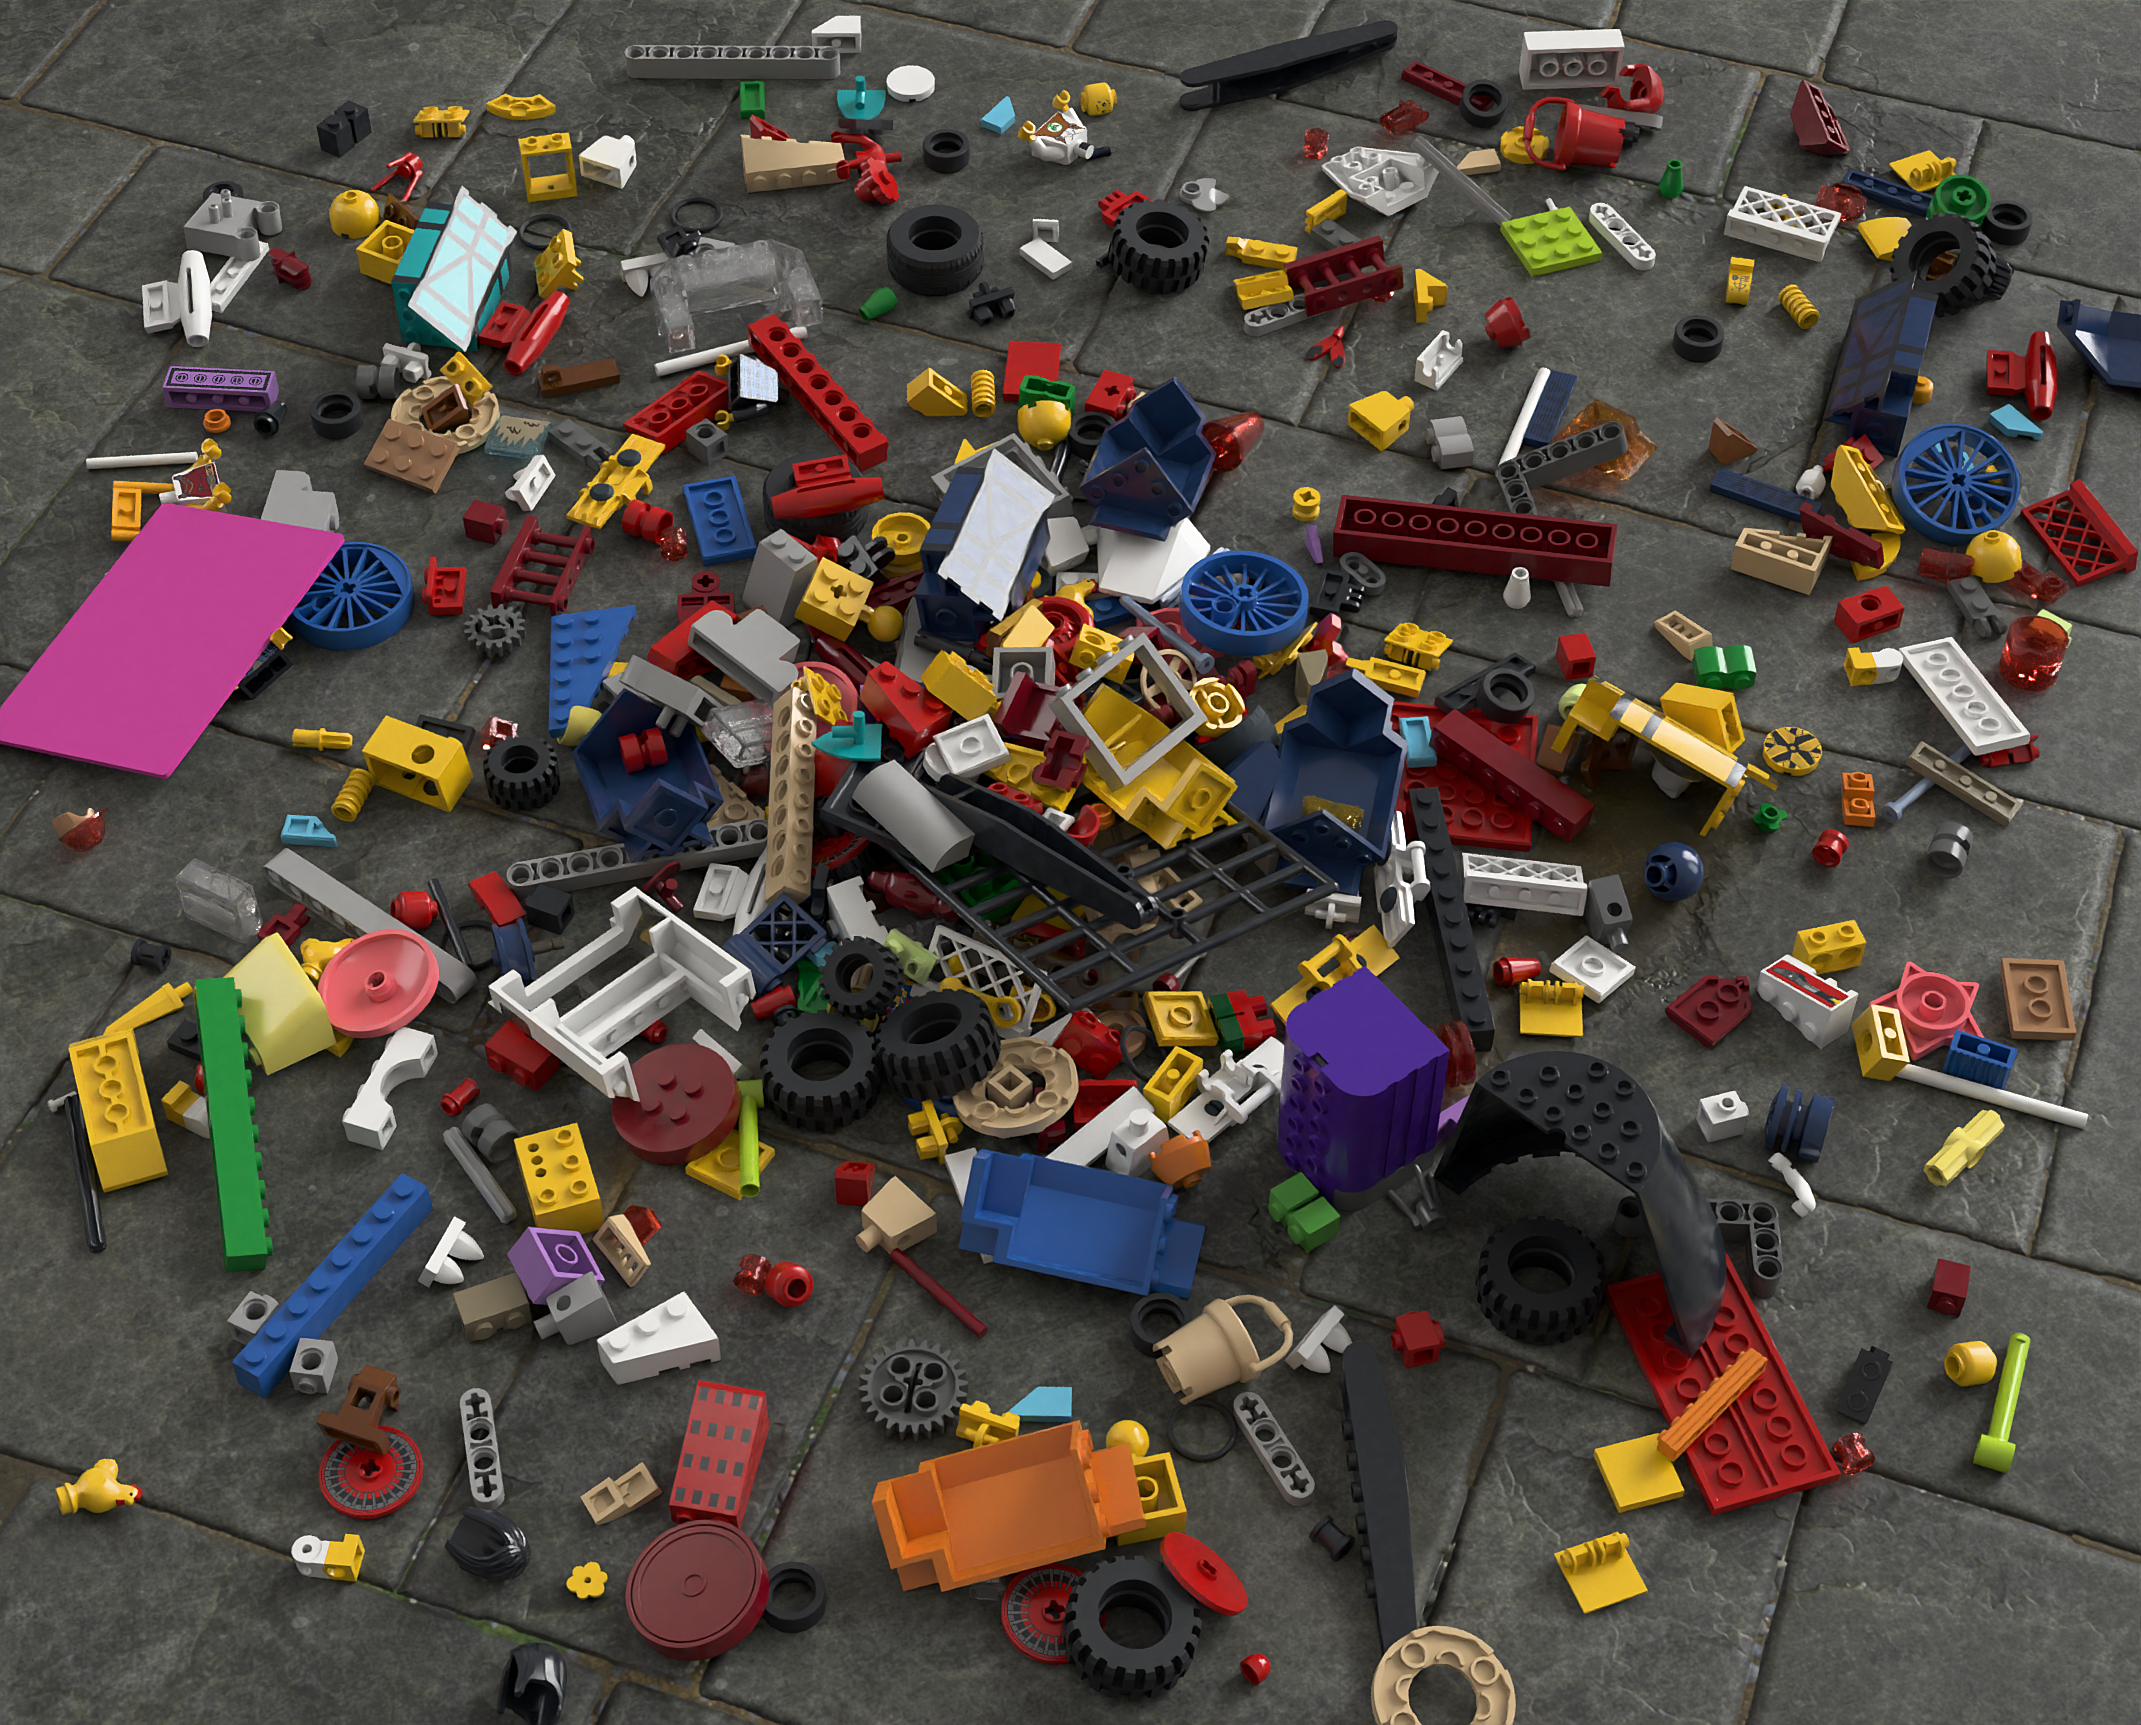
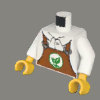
M1063 90L1060 93V98L1056 94L1052 102L1053 106L1056 109H1062L1063 113L1058 111L1036 132L1035 125L1030 121H1026L1018 131L1019 139L1030 142L1029 146L1032 148V156L1041 158L1043 161H1052L1063 165H1069L1077 156L1089 159L1094 151V146L1087 143L1086 127L1083 126L1073 108H1069L1067 105L1070 101V95L1067 91Z

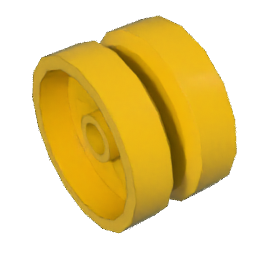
M898 512L883 517L873 527L872 540L877 538V536L885 537L888 543L887 547L893 548L895 551V559L882 569L889 580L905 576L923 568L920 548L930 528V524L923 517L913 513Z

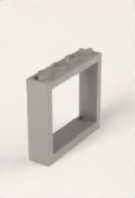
M1015 433L931 477L935 496L942 502L957 468H985L995 448L1010 461L1016 460L1028 475L1055 495L1048 511L1047 519L1064 518L1073 514L1071 502L1074 499L1069 494L1068 488L1066 486L1062 487L1056 474L1053 471L1049 472L1041 457L1035 456L1028 443H1023Z
M1144 632L1135 638L1130 634L1117 643L1118 651L1113 654L1109 650L1098 658L1096 662L1099 666L1093 670L1088 667L1075 677L1078 682L1072 687L1067 683L1055 693L1058 698L1048 705L1068 733L1089 738L1090 749H1086L1084 755L1112 792L1129 784L1207 720V717ZM1134 652L1183 718V721L1125 768H1122L1072 700Z

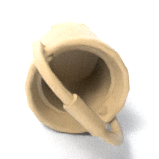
M1239 1295L1227 1300L1217 1298L1204 1307L1203 1313L1154 1344L1153 1352L1159 1349L1162 1350L1163 1356L1156 1359L1160 1371L1174 1394L1180 1390L1183 1391L1186 1397L1179 1401L1187 1405L1202 1396L1235 1382L1247 1383L1259 1378L1262 1370L1286 1356L1293 1343L1291 1322L1274 1302H1269L1263 1297ZM1243 1303H1253L1262 1306L1264 1312L1279 1330L1285 1334V1340L1281 1348L1272 1356L1260 1362L1255 1346L1232 1306Z

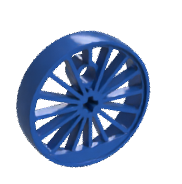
M1946 423L1923 430L1905 446L1894 466L1891 487L1893 498L1900 514L1913 529L1933 541L1947 545L1962 546L1969 545L1972 539L1981 533L1990 530L1998 531L2005 524L2017 504L2020 493V479L2013 458L1997 439L1973 426ZM1948 441L1958 443L1956 463ZM1938 443H1940L1944 458L1934 448ZM1964 445H1967L1975 450L1962 469ZM1926 451L1935 463L1921 456V454ZM1978 452L1987 458V460L1967 472ZM1913 461L1930 472L1907 468V466ZM1991 463L1997 470V472L1974 475ZM1905 476L1931 481V483L1907 486ZM2002 479L2004 487L1982 482ZM1939 489V491L1918 504H1915L1910 496L1913 493ZM1984 492L2005 496L2004 504ZM1942 496L1944 500L1933 518H1929L1920 510ZM1952 501L1949 527L1936 522L1946 503ZM1968 502L1973 503L1977 510L1971 509ZM1986 506L2001 514L2000 517L1994 520L1987 512ZM1957 514L1966 522L1968 529L1956 528ZM1980 517L1986 526L1977 528L1974 521Z
M344 542L316 579L318 582L313 583L298 603V605H306L295 608L288 618L293 629L300 637L321 648L346 651L376 645L396 634L407 623L413 612L415 598L411 574L405 562L396 553L383 546L366 542ZM349 566H356L350 578ZM344 567L345 579L341 577L336 569ZM329 572L333 578L325 575L324 573ZM396 591H400V592H401V594L388 593V592H396ZM381 603L395 604V607L390 609ZM365 607L383 615V617L374 620ZM359 612L368 624L354 627L353 614ZM313 614V617L310 620L304 618ZM348 614L349 628H337L342 616Z
M1225 551L1201 559L1185 574L1179 596L1180 618L1190 635L1213 650L1236 656L1267 655L1280 651L1292 644L1303 631L1309 607L1306 584L1292 567L1277 558L1252 551ZM1230 574H1242V584L1236 586ZM1222 576L1227 587L1214 577ZM1247 576L1256 580L1253 586L1246 584ZM1204 583L1210 588L1204 587L1199 584ZM1262 585L1266 587L1265 589L1259 591ZM1193 594L1199 597H1190L1189 595ZM1238 620H1240V630L1233 629ZM1245 620L1252 631H1245Z

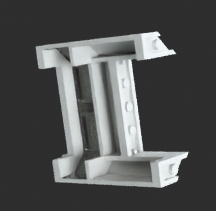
M633 887L611 902L614 917L609 919L612 927L610 930L525 988L521 975L515 970H511L488 986L492 1000L488 1003L609 1098L621 1096L629 1097L634 1101H640L628 1057L621 1052H618L610 1059L605 1057L690 997L738 1031L741 1025L739 1016L744 1006L748 1003L749 998L753 1000L756 990L750 969L642 891Z

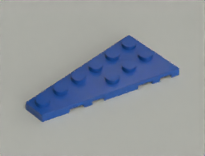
M635 605L551 617L549 734L551 738L564 737L572 707L582 706L590 708L593 699L598 697L601 691L600 684L602 680L607 678L620 651L619 644L622 638L626 637L629 632L628 625L637 615Z

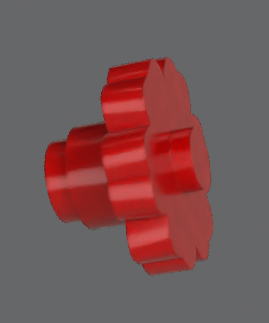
M871 156L862 161L860 164V168L863 171L861 173L862 178L854 186L858 198L864 203L877 199L882 204L886 203L888 206L896 202L900 197L897 192L898 186L894 177L888 173L886 166L878 158L874 159Z

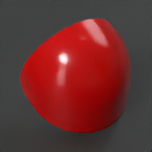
M1090 805L1083 806L1078 820L1067 832L1086 848L1094 842L1099 832L1100 820L1097 812Z

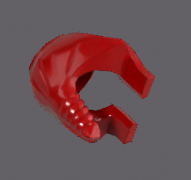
M1645 64L1626 65L1619 72V75L1622 77H1634L1628 102L1623 100L1620 88L1615 86H1607L1600 93L1603 98H1606L1607 108L1654 114L1661 108L1665 95L1661 78L1650 66Z

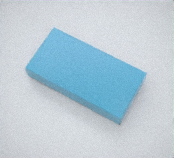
M1428 716L1399 718L1400 735L1408 742L1405 757L1407 768L1436 766V752L1428 746L1432 734Z

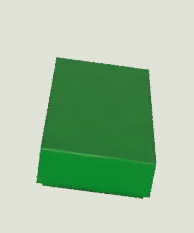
M764 81L740 82L741 119H750L752 115L758 118H765Z

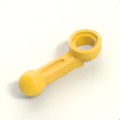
M947 977L939 985V992L950 988L953 991L961 989L980 997L987 1004L994 1025L999 1028H1010L1021 1018V1006L1017 1000L1010 996L993 997L963 986L962 982L955 977ZM1002 1003L1009 1004L1013 1008L1014 1015L1012 1019H1005L1001 1016L999 1008Z

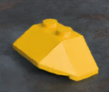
M1840 445L1836 451L1830 487L1836 495V502L1844 509L1848 516L1847 521L1856 529L1874 532L1904 533L1906 531L1904 520L1880 479L1870 465L1862 458L1863 455L1859 449Z

